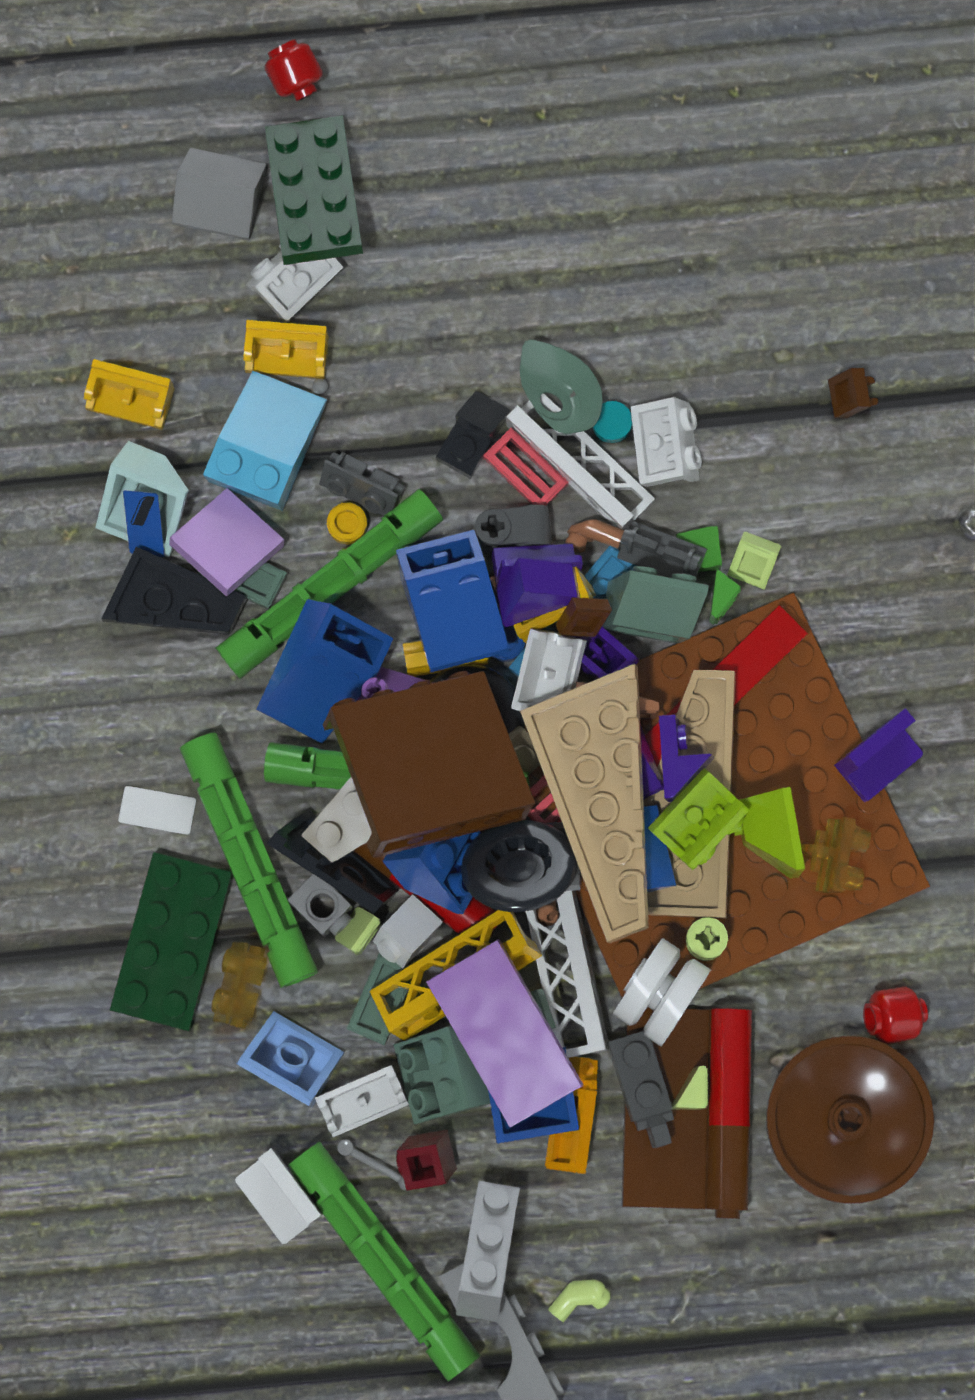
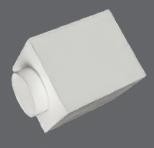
M412 894L380 927L373 942L377 945L379 953L386 960L392 963L396 962L401 968H404L434 937L443 921Z

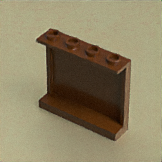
M462 671L449 676L444 681L432 683L430 680H424L413 684L406 690L394 692L392 689H386L373 694L368 699L355 701L353 698L343 699L330 708L323 723L324 730L334 729L372 834L367 842V846L372 858L525 820L535 804L484 671L473 674Z

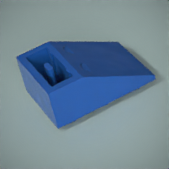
M475 530L396 550L402 585L430 672L510 652Z
M307 599L256 710L323 744L334 730H324L323 727L330 708L343 699L353 698L355 701L358 700L362 695L361 689L363 684L368 679L377 676L394 638L330 603Z

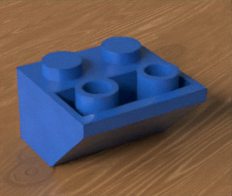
M478 831L388 854L383 859V863L404 889L456 914H464L473 896L468 892L462 880V860L470 843L482 832Z

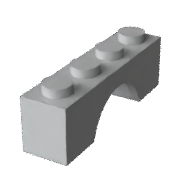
M464 1263L439 1276L455 1309H457ZM503 1290L498 1322L496 1323L504 1330L510 1341L512 1362L506 1378L497 1388L501 1400H559L558 1395L564 1393V1390L553 1370L545 1373L538 1359L545 1355L535 1333L532 1332L526 1335L519 1320L526 1317L520 1303L515 1294L507 1298Z

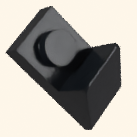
M475 391L455 416L456 423L436 455V460L471 479L483 460V455L490 448L511 410Z

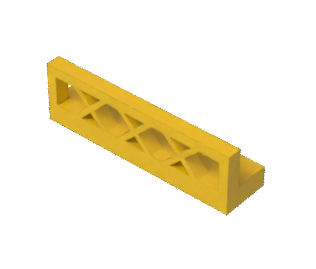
M497 910L371 989L369 992L388 1031L406 1041L445 1017L432 991L428 988L420 987L424 971L435 966L443 968L442 972L454 966L458 950L467 944L476 946V952L490 945L489 940L493 928L505 920L514 937L502 944L517 970L519 971L540 958L542 954L538 946L524 934L514 913ZM398 987L409 990L404 1005L392 1012L384 996Z

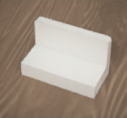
M270 1148L258 1157L257 1162L235 1179L238 1186L282 1244L288 1243L323 1216L273 1148Z

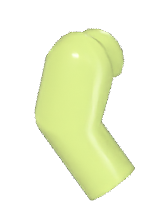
M596 1279L575 1280L565 1287L548 1308V1311L564 1323L577 1305H593L596 1309H602L609 1303L611 1294L605 1288L604 1283Z

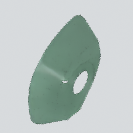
M537 340L525 341L522 346L519 370L521 384L537 413L553 430L563 434L583 432L592 428L600 417L603 400L601 387L591 369L581 359L564 349ZM573 391H574V392H575V396H574V397H569L570 394H572ZM543 393L555 395L562 403V410L554 413L545 409L540 402V396Z

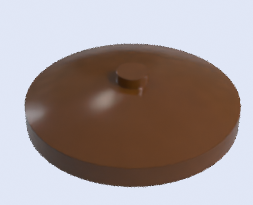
M839 1036L821 1040L810 1045L795 1055L784 1066L769 1094L766 1109V1129L768 1140L777 1162L787 1176L798 1186L824 1200L844 1204L871 1202L890 1195L915 1175L926 1158L931 1145L934 1129V1112L931 1097L924 1080L912 1063L901 1053L874 1039L860 1036Z

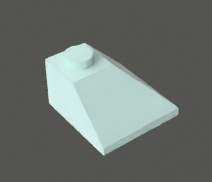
M128 441L110 465L95 528L128 541L123 491L157 493L159 497L164 556L170 557L173 548L169 545L170 537L178 531L188 489L165 455Z

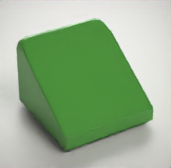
M717 526L676 534V538L707 549L698 572L721 570L722 559Z
M718 569L714 576L709 622L713 625L718 624L741 592V586Z

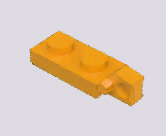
M571 1057L569 1060L583 1083L582 1087L573 1091L579 1130L549 1135L545 1166L546 1169L586 1174L597 1095L598 1061L585 1057Z

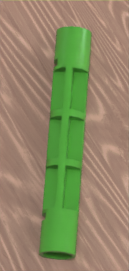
M420 489L416 490L384 515L379 524L347 549L342 548L339 550L333 560L301 585L297 583L293 586L292 592L257 619L252 618L215 647L237 677L239 679L243 678L278 650V646L290 637L307 599L333 604L358 583L362 585L367 581V576L393 557L397 549L413 545L443 521L441 514Z
M209 733L185 743L179 748L193 782H199L200 784L197 792L263 947H269L270 951L266 955L280 988L291 986L317 974V967L217 733Z
M270 742L268 745L264 763L265 782L340 790L351 777L342 752ZM523 772L529 786V772Z
M319 1141L287 1166L307 1194L309 1196L314 1195L317 1199L315 1202L316 1206L420 1344L424 1342L427 1346L426 1353L447 1381H450L476 1361L481 1355L322 1143Z

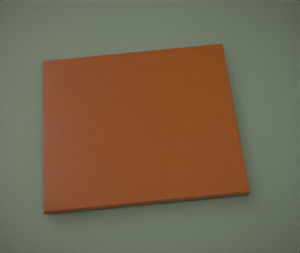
M794 593L695 635L684 642L677 643L639 660L636 665L638 666L639 697L659 702V714L656 719H640L641 727L646 735L659 722V716L666 715L683 699L693 670H713L779 605L808 633L785 658L734 706L731 793L738 800L791 787L805 870L799 877L790 879L743 846L741 835L734 836V833L730 834L727 918H714L725 926L728 932V943L719 957L709 961L699 960L691 955L686 947L685 939L691 925L700 918L705 917L648 915L649 928L608 943L582 877L581 890H575L577 899L621 998L626 993L624 991L625 986L644 958L648 960L662 938L680 949V958L669 973L675 978L686 962L692 959L711 969L709 975L699 988L701 989L930 887L885 788L872 799L864 802L834 766L863 741ZM541 765L529 775V788L544 776ZM549 786L534 798L536 806L551 793ZM555 802L540 815L543 820L557 808Z

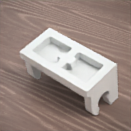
M530 629L511 708L521 711L575 689L587 641L573 636H563L553 630Z
M392 1065L315 1098L333 1138L409 1105Z

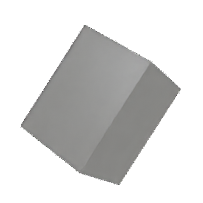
M190 148L177 171L172 224L249 241L267 164Z

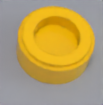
M341 503L329 512L327 528L329 534L336 542L351 545L366 534L367 518L364 511L356 504Z

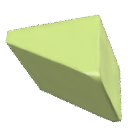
M743 532L727 576L765 590L781 545L754 534Z
M361 907L354 909L350 915L352 918L351 922L335 936L338 943L357 956L362 954L382 926L379 918Z
M698 1066L692 1069L674 1099L672 1109L700 1110L708 1106V1068L706 1066Z

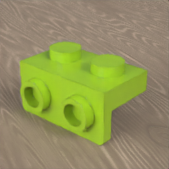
M703 768L648 829L690 869L694 870L698 865L706 863L714 855L716 846L727 834H732L739 829L749 809L708 770Z

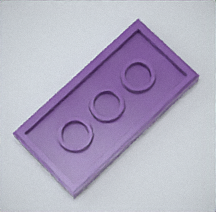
M500 939L426 981L509 1127L514 1126L583 1086L581 1079Z

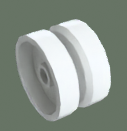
M663 938L648 960L645 958L642 960L625 986L624 991L626 993L612 1014L631 1026L639 1021L647 1007L652 1009L654 1012L644 1026V1036L661 1047L711 971L702 963L692 959L686 962L676 978L669 974L680 958V949Z

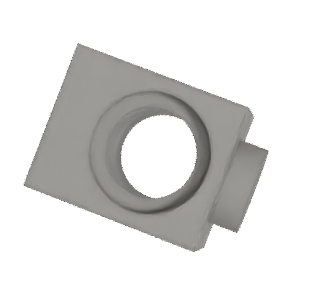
M314 874L288 899V902L324 938L330 932L334 936L338 935L352 920L348 915L353 910L351 904L331 885ZM320 897H329L335 904L333 913L326 918L316 917L312 912L314 901Z

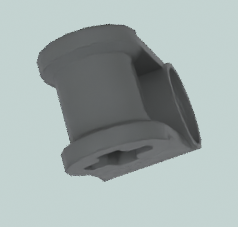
M525 505L518 508L485 510L478 516L475 522V533L481 551L492 555L493 548L552 545L549 508L544 505ZM488 526H495V531L498 533L496 538H490V534L487 531Z

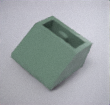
M635 566L633 571L624 572L621 576L608 582L606 599H608L612 611L602 627L611 632L670 643L684 642L690 639L708 594L709 585L696 583V577L692 575L672 574V578L658 576V570L654 568Z
M452 1026L394 1044L414 1125L490 1104L488 1089Z

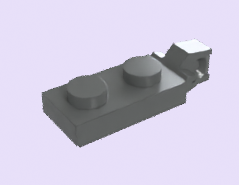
M644 1031L607 1042L631 1122L635 1123L637 1131L647 1130L652 1148L671 1144L672 1141L666 1122L674 1120L671 1111L672 1105L652 1041L644 1036Z

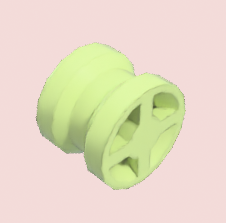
M710 917L700 918L687 931L685 938L686 947L696 959L703 961L713 960L719 957L725 950L728 943V932L725 926L717 919Z

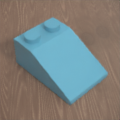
M252 371L217 439L203 476L209 483L225 489L228 488L232 492L283 511L327 399Z

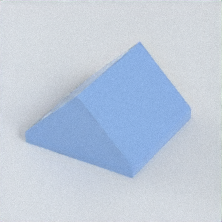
M273 1011L239 1058L237 1065L313 1108L316 1103L315 1098L320 1096L344 1052Z

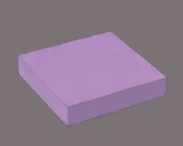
M226 488L170 537L169 545L227 597L284 547V539Z

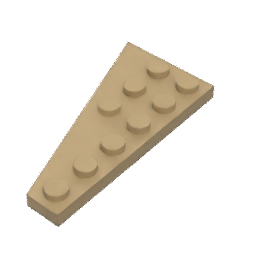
M633 664L520 711L608 943L649 928L638 666Z
M693 670L676 715L679 719V725L686 724L688 735V749L681 750V756L712 754L714 759L706 767V770L731 792L736 673L735 671ZM661 755V760H660V763H659V765H658V771H659L660 776H661L662 781H663L662 755ZM664 790L646 798L643 802L644 807L658 805L660 814L671 803L667 802L664 798ZM727 834L716 846L714 855L706 863L698 865L694 870L690 869L668 848L677 886L647 893L648 915L727 918L730 834Z

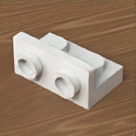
M280 251L271 261L268 258L261 261L251 271L250 274L253 278L246 285L252 291L257 292L282 321L288 322L343 266L336 258L284 265Z
M676 397L631 406L640 485L649 487L681 479L689 482L699 481L698 469L701 468L702 459L700 451L695 445L694 430L697 427V419L690 404Z

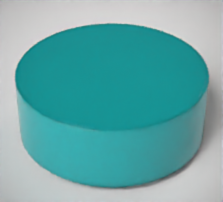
M617 401L602 403L600 417L592 427L595 435L607 443H617L624 440L632 428L630 410L624 404Z

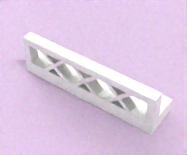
M544 393L540 396V402L545 409L554 413L561 411ZM530 400L522 408L517 405L506 416V426L509 429L513 428L610 525L623 530L629 528L631 522H635L655 502V498L584 431L563 434L553 429H542L528 416L535 409ZM574 435L581 442V456H570L557 443V436ZM585 447L595 456H586ZM586 463H603L610 469V483L600 484L586 471ZM614 474L623 483H614ZM615 490H632L642 501L630 512L615 498Z
M565 891L564 894L556 899L560 917L552 930L538 922L535 909L526 911L531 938L542 954L540 958L536 959L541 985L556 1028L552 1029L560 1045L564 1047L562 1032L570 1019L585 1029L588 1045L566 1049L567 1057L571 1058L589 1053L595 1054L609 1051L607 1046L609 1041L576 891ZM561 925L563 926L565 939L556 934ZM539 929L548 934L543 944ZM553 938L566 945L569 954L560 971L548 964L544 952ZM570 965L574 980L565 975ZM548 969L557 974L552 984ZM562 978L576 987L578 996L569 1011L556 1004L553 992ZM578 1006H580L582 1020L573 1015ZM557 1010L566 1015L561 1024L559 1023Z

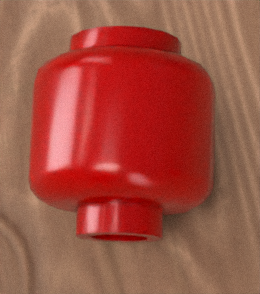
M293 39L267 53L270 59L265 63L264 68L276 93L280 97L293 95L297 102L317 91L314 84L322 78L323 71L308 44H298L296 39Z
M909 987L879 990L874 992L869 999V1003L864 1005V1024L868 1033L875 1036L882 1043L889 1044L912 1040L920 1035L923 1023L927 1022V1005Z

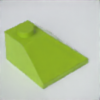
M791 787L740 799L749 811L744 816L742 825L734 832V836L741 835L743 846L790 879L799 877L805 870Z

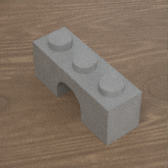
M478 1181L456 1315L498 1322L519 1187Z

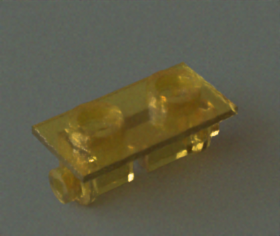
M233 942L232 947L226 950L222 960V972H225L222 986L216 990L211 1005V1010L214 1012L213 1022L229 1024L230 1017H232L230 1025L246 1029L247 1022H252L258 994L245 991L244 989L246 983L261 986L268 959L264 957L266 949L250 945L247 952L249 943Z

